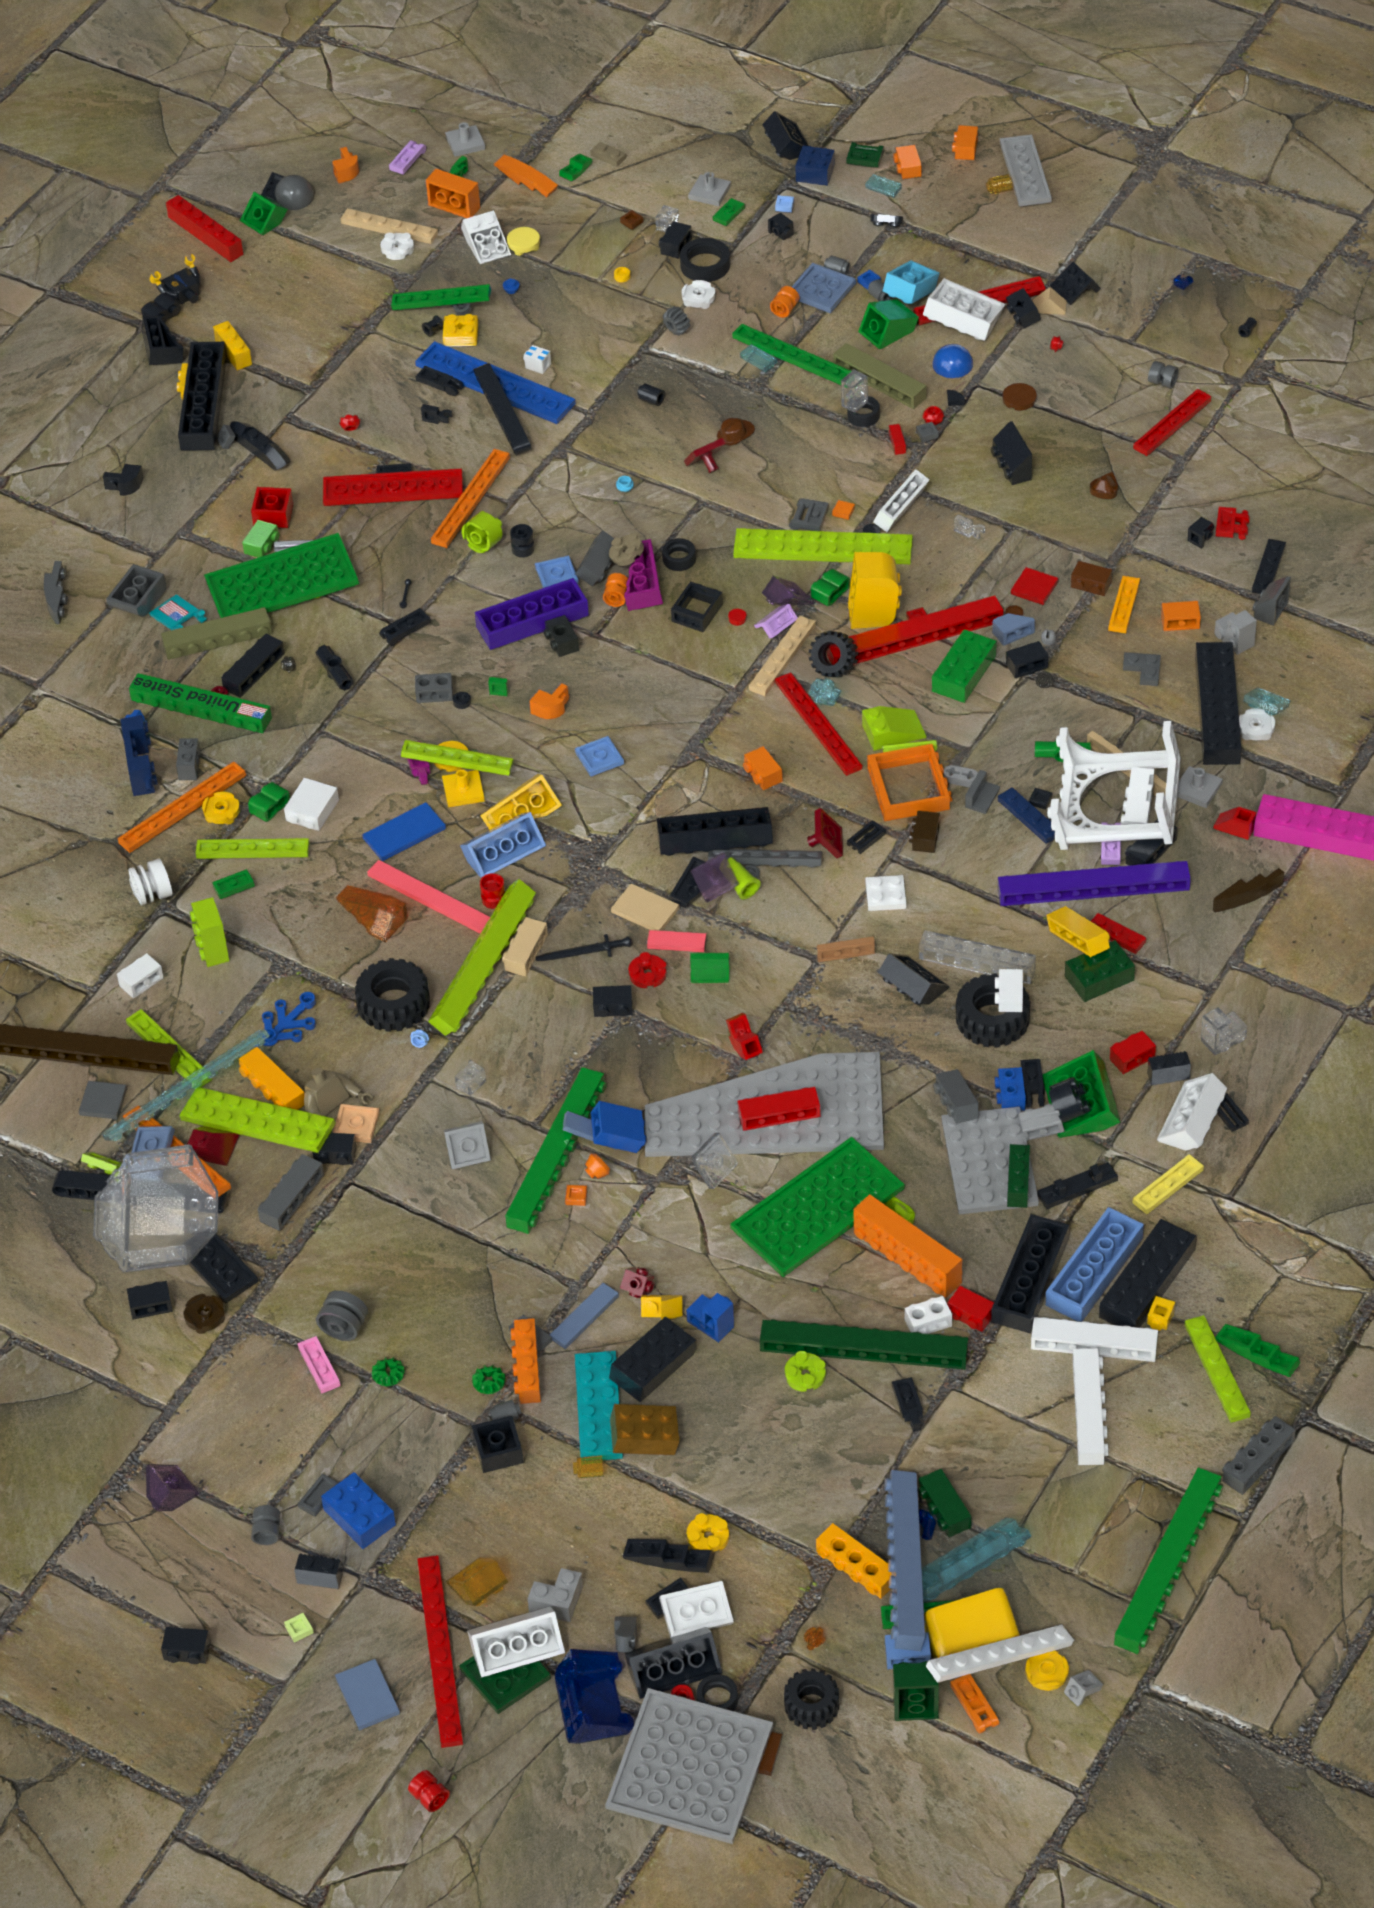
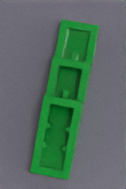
M1225 1324L1215 1337L1217 1342L1236 1354L1287 1377H1291L1300 1364L1299 1357L1283 1353L1280 1346L1262 1341L1261 1335Z

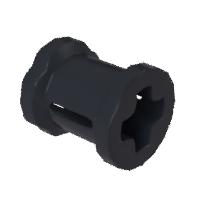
M435 315L431 321L422 324V329L427 336L431 337L435 331L443 329L444 322L438 315Z

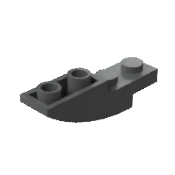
M54 561L52 573H45L44 575L46 603L48 611L56 624H60L61 617H64V604H67V594H64L63 579L66 578V569L63 568L62 561Z

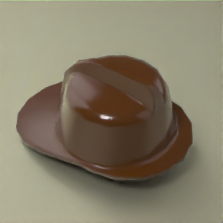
M728 418L721 424V428L717 433V439L723 438L727 446L736 445L751 436L755 428L747 420Z

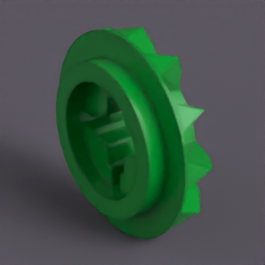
M385 1357L381 1361L377 1360V1363L372 1366V1378L377 1384L382 1386H393L399 1383L405 1374L401 1360L397 1361L394 1357L392 1359ZM386 1367L390 1368V1376L386 1374Z
M484 1365L483 1368L477 1369L476 1373L472 1375V1383L478 1392L493 1394L504 1386L505 1374L501 1371V1368H496L494 1365L491 1367ZM485 1376H487V1377H491V1376H492V1381H490V1380H486V1381H485Z

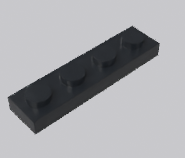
M1268 539L1252 586V593L1261 594L1263 589H1266L1271 582H1274L1286 542Z

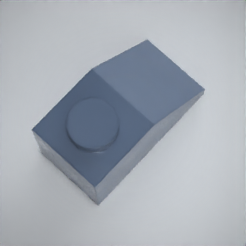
M1008 613L993 620L992 633L1005 646L1035 633V620L1031 617Z

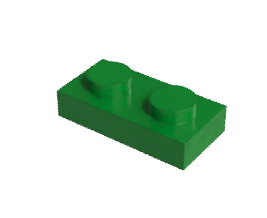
M247 869L212 882L219 899L255 887L254 881Z

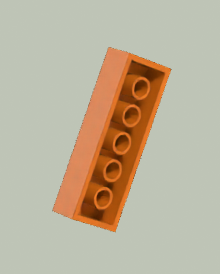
M870 1194L854 1208L855 1235L869 1243L874 1250H879L888 1260L900 1265L905 1272L914 1275L919 1282L931 1287L936 1294L947 1298L962 1284V1259Z

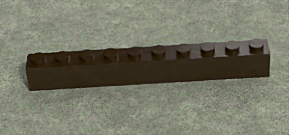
M0 1024V1055L174 1075L180 1060L177 1045L171 1043L165 1044L153 1041H139Z

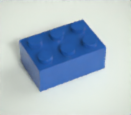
M355 1472L321 1496L323 1510L362 1549L396 1525L394 1511Z

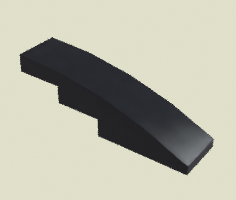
M628 1539L622 1557L633 1562L665 1569L709 1573L714 1554L711 1550H692L689 1545L669 1544L666 1539Z

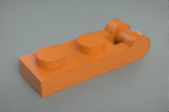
M971 1674L961 1676L950 1682V1687L979 1734L986 1731V1728L990 1726L995 1727L999 1725L996 1714ZM985 1714V1715L987 1716V1718L984 1719V1720H981V1718H980L979 1716Z

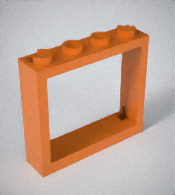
M932 744L867 755L868 772L884 821L917 816V811L940 812L950 810V802H952L951 791L947 790V778H943V766L938 763L939 754L934 751ZM928 761L939 796L890 805L880 770Z

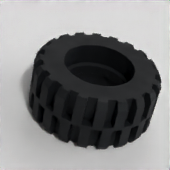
M389 958L387 961L380 960L377 964L369 965L368 970L365 969L360 974L361 976L358 977L355 986L357 1008L360 1017L369 1026L372 1027L374 1025L375 1029H385L386 1032H391V1030L402 1031L403 1028H411L414 1023L420 1022L421 1017L427 1014V1010L430 1007L427 977L423 970L418 966L416 967L414 963L410 961L407 963L404 959L395 960L394 958ZM390 990L407 992L405 996L396 1000H384L378 997Z
M992 973V975L982 974L979 978L974 977L970 979V983L966 982L962 986L956 998V1024L962 1034L964 1033V1037L968 1040L972 1039L973 1043L977 1045L983 1044V1047L988 1048L989 1046L997 1048L1003 1044L1007 1046L1011 1044V1041H1017L1020 1039V1035L1025 1034L1030 1023V997L1028 992L1025 991L1024 986L1022 1012H1006L1002 1015L990 1016L978 1011V1009L988 1005L999 1006V1004H995V992H999V989H995V977H999L997 973Z

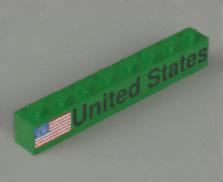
M140 673L136 675L129 687L131 700L137 703L253 732L264 733L272 719L271 709L268 705Z

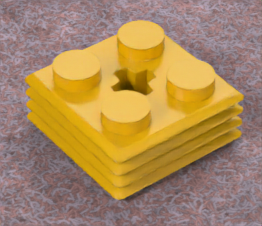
M450 314L444 316L443 345H477V315L466 314L456 316Z

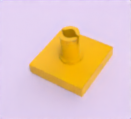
M464 769L456 771V774L442 776L448 807L485 802L478 770L467 772Z

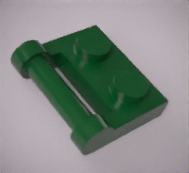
M852 142L846 158V164L878 168L884 154V146L859 145L857 142Z

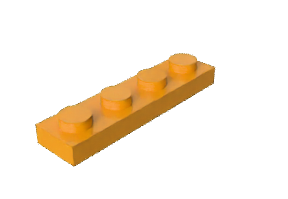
M1122 576L1108 631L1126 634L1139 589L1140 578Z

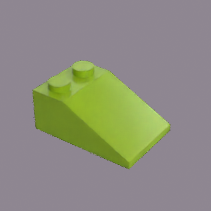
M884 706L862 710V726L874 751L883 749L884 745L908 743L926 738L915 710Z

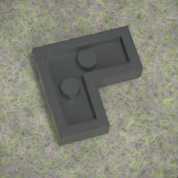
M1124 652L1123 670L1141 672L1140 685L1158 686L1161 655Z

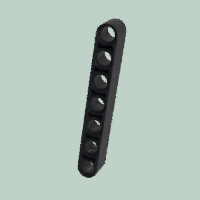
M490 363L473 369L476 379L514 454L517 456L532 450L529 439Z

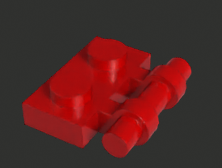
M1219 507L1215 536L1233 538V534L1238 533L1239 539L1244 540L1248 534L1249 512L1243 510L1241 513H1236V508Z

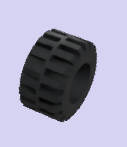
M834 631L823 632L820 634L821 636H816L814 638L816 641L811 642L812 649H809L808 652L811 653L809 661H813L811 664L812 668H816L815 671L827 677H842L849 674V670L854 669L853 663L858 661L855 659V656H858V652H855L857 645L853 644L854 640L848 638L849 635ZM832 644H836L840 649V659L835 665H831L826 657L827 649Z
M811 1668V1671L803 1669L802 1673L796 1672L794 1673V1678L790 1677L787 1680L788 1684H785L784 1706L790 1721L794 1720V1724L798 1727L803 1725V1729L812 1727V1730H816L817 1726L821 1728L826 1727V1722L830 1724L833 1721V1717L837 1716L839 1710V1688H837L836 1681H832L830 1674L825 1675L823 1670L816 1672L815 1668ZM813 1694L820 1696L822 1700L809 1704L803 1702L801 1698Z

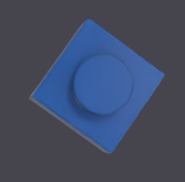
M868 270L857 277V282L868 290L869 284L877 279L881 281V277Z

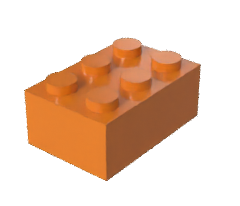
M435 169L426 179L429 206L464 218L473 217L480 209L477 182L439 169Z

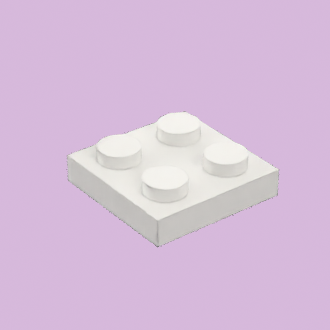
M903 875L865 877L868 911L906 909Z

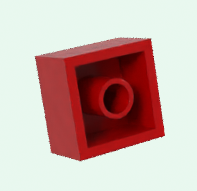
M257 487L251 509L253 526L257 520L275 524L278 528H288L294 504L291 488Z

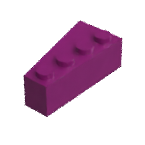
M651 539L642 541L644 545L643 552L640 556L637 555L634 558L635 561L629 567V578L626 584L627 590L624 596L628 611L663 604Z

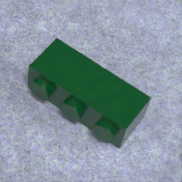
M1010 1144L1007 1207L1027 1208L1030 1145Z
M942 1469L919 1478L917 1492L922 1500L925 1499L927 1502V1508L932 1516L935 1515L937 1518V1524L942 1532L945 1531L950 1538L971 1528L972 1516Z

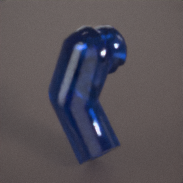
M1177 275L1173 279L1174 285L1182 290H1185L1193 283L1191 276H1187L1184 279V277L1180 278L1181 275Z
M920 1509L918 1510L919 1523L924 1528L922 1538L931 1540L936 1521L929 1512Z

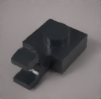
M423 404L421 407L422 421L439 424L441 421L449 423V417H453L452 411L448 409L440 411L439 407Z

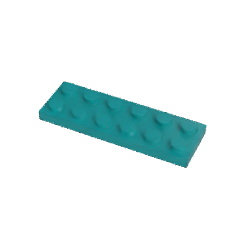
M616 1351L575 1354L581 1462L623 1459L622 1453H613L610 1416L614 1404H619L618 1385L609 1379L611 1364L616 1360Z

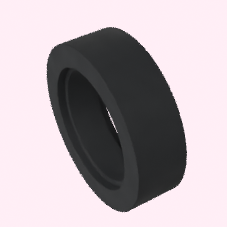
M699 238L685 244L680 251L681 271L687 278L693 281H716L724 277L730 269V251L723 242L717 239ZM699 254H713L721 259L714 265L704 267L690 262L691 258Z

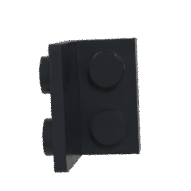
M1072 262L1050 285L1069 305H1072L1086 289L1089 291L1092 289L1096 293L1101 289L1075 262Z

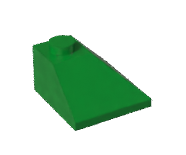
M253 192L239 221L264 236L281 224L288 209L257 192Z

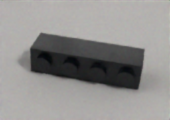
M265 634L258 639L222 675L223 687L229 693L241 698L285 654L283 641L269 634Z

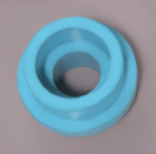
M621 476L616 482L617 489L623 492L631 490L634 486L629 476Z

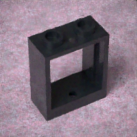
M690 581L671 608V622L704 632L723 605L722 592ZM693 598L711 604L704 614L686 609Z

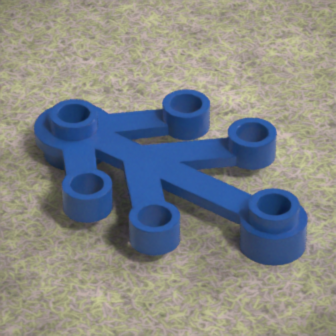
M311 992L302 993L299 997L300 1004L286 1017V1001L282 999L275 1002V1009L277 1011L278 1024L274 1028H272V1023L274 1022L273 1013L270 1011L264 1012L262 1020L265 1029L262 1030L259 1036L261 1044L273 1046L279 1040L288 1039L296 1043L302 1041L303 1035L301 1030L295 1029L292 1032L282 1031L284 1029L304 1027L306 1030H313L316 1027L315 1020L312 1017L295 1020L305 1009L314 1007L316 1003L314 994Z

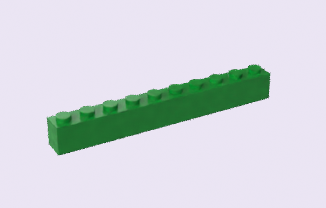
M584 1067L581 1068L505 1215L507 1228L529 1234L532 1227L537 1225L538 1215L544 1211L546 1200L548 1197H551L554 1189L553 1186L555 1182L559 1181L561 1170L567 1166L569 1155L571 1152H574L576 1141L580 1137L563 1130L564 1114L569 1111L588 1119L591 1118V1111L598 1103L600 1094L604 1093L606 1089L604 1073Z
M1199 1467L1197 1468L1115 1632V1646L1135 1654H1139L1141 1648L1147 1646L1149 1641L1148 1634L1150 1630L1154 1631L1158 1622L1157 1616L1159 1613L1162 1614L1165 1609V1599L1167 1596L1171 1597L1175 1586L1173 1583L1175 1579H1180L1183 1571L1181 1567L1183 1563L1187 1564L1191 1555L1190 1549L1192 1546L1195 1547L1198 1542L1199 1530H1204L1207 1523L1206 1516L1208 1513L1211 1514L1215 1507L1214 1500L1216 1497L1219 1498L1223 1491V1485H1221L1222 1476Z

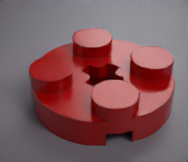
M648 952L641 953L640 956L633 959L629 964L628 973L631 982L640 988L661 985L667 975L666 962L656 955H650ZM649 969L651 972L644 973V970Z

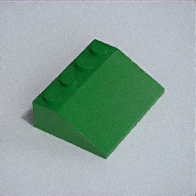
M1094 1050L1042 1074L1049 1104H1052L1049 1096L1051 1088L1049 1087L1070 1077H1075L1078 1083L1082 1082L1085 1086L1086 1093L1084 1095L1092 1108V1111L1067 1123L1062 1122L1064 1132L1057 1133L1059 1138L1104 1131L1120 1123L1105 1063Z

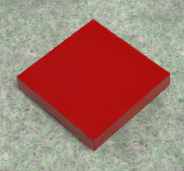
M1026 567L1012 587L1011 595L1044 605L1056 587L1058 577Z

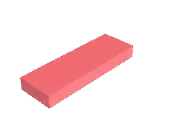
M649 930L647 949L704 952L706 933Z

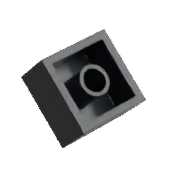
M512 1416L471 1426L473 1441L483 1473L524 1463L522 1447Z

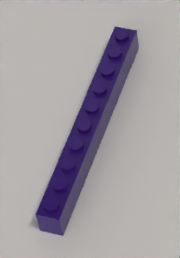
M1187 861L998 877L1000 906L1190 890V873Z

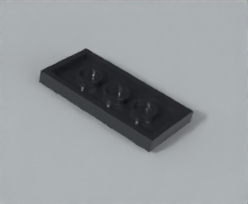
M211 1228L178 1249V1254L225 1303L258 1282V1277Z

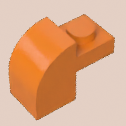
M347 147L340 148L341 159L332 161L333 172L338 184L354 179L359 173L358 156H353L352 152L349 153Z
M561 683L552 695L539 689L530 700L531 714L543 719H554L565 713L564 704L569 700L568 686Z

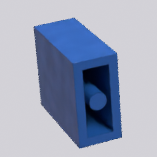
M598 1101L591 1111L594 1144L637 1153L646 1143V1135H644L645 1121L642 1116V1110Z

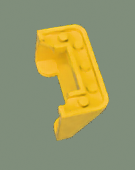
M995 1588L929 1609L924 1614L925 1632L929 1634L930 1651L934 1659L1020 1636L1008 1597L1003 1588Z

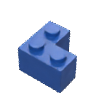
M716 1293L712 1298H707L702 1294L686 1310L687 1322L718 1343L734 1328L733 1303L728 1297H723L719 1293Z

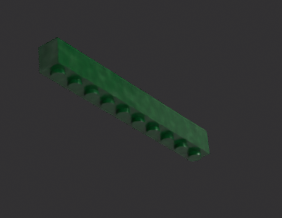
M771 1319L762 1320L760 1352L795 1355L799 1351H805L818 1357L966 1370L968 1337L922 1334L919 1332L911 1333L898 1330L888 1331L877 1328L866 1329L838 1325H820L817 1323H798L796 1321L786 1322Z

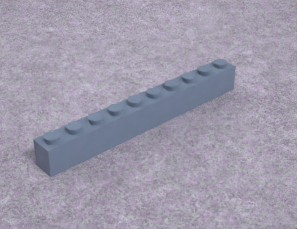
M891 1470L890 1477L885 1479L884 1486L885 1491H888L885 1507H889L886 1513V1523H889L887 1539H890L887 1555L891 1556L888 1563V1572L892 1574L889 1578V1589H892L889 1603L893 1606L890 1622H894L891 1630V1639L895 1641V1649L921 1651L925 1639L917 1473Z

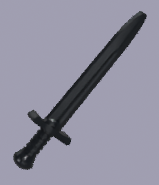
M605 934L604 942L545 953L535 958L536 961H548L599 951H607L608 957H612L611 948L631 947L632 939L627 936L622 940L610 942L608 934Z

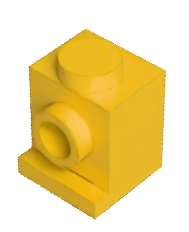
M1155 1296L1148 1313L1147 1324L1152 1329L1158 1331L1162 1329L1167 1330L1175 1313V1302Z

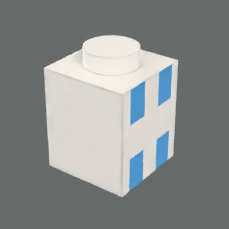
M532 345L524 354L523 359L526 369L543 374L551 365L549 350Z

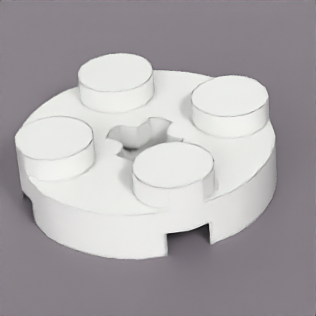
M386 233L385 238L380 244L382 254H385L387 258L392 260L404 259L405 255H411L414 251L413 240L409 233Z
M703 280L692 281L690 285L687 283L682 288L684 305L687 307H701L702 309L709 308L715 299V288L711 287L709 282Z
M1253 708L1247 710L1245 714L1239 716L1242 738L1245 740H1269L1275 729L1274 717L1266 714L1267 711L1263 709Z

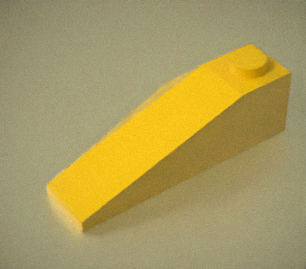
M537 774L480 816L488 829L491 830L522 813L531 812L534 819L547 816L562 806L543 775Z

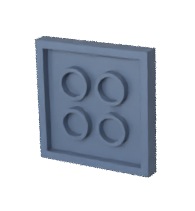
M812 263L793 284L792 288L799 293V302L831 313L854 287L856 279Z

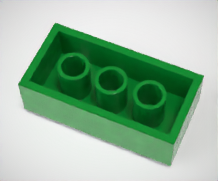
M964 629L932 675V692L965 703L996 657L997 641Z

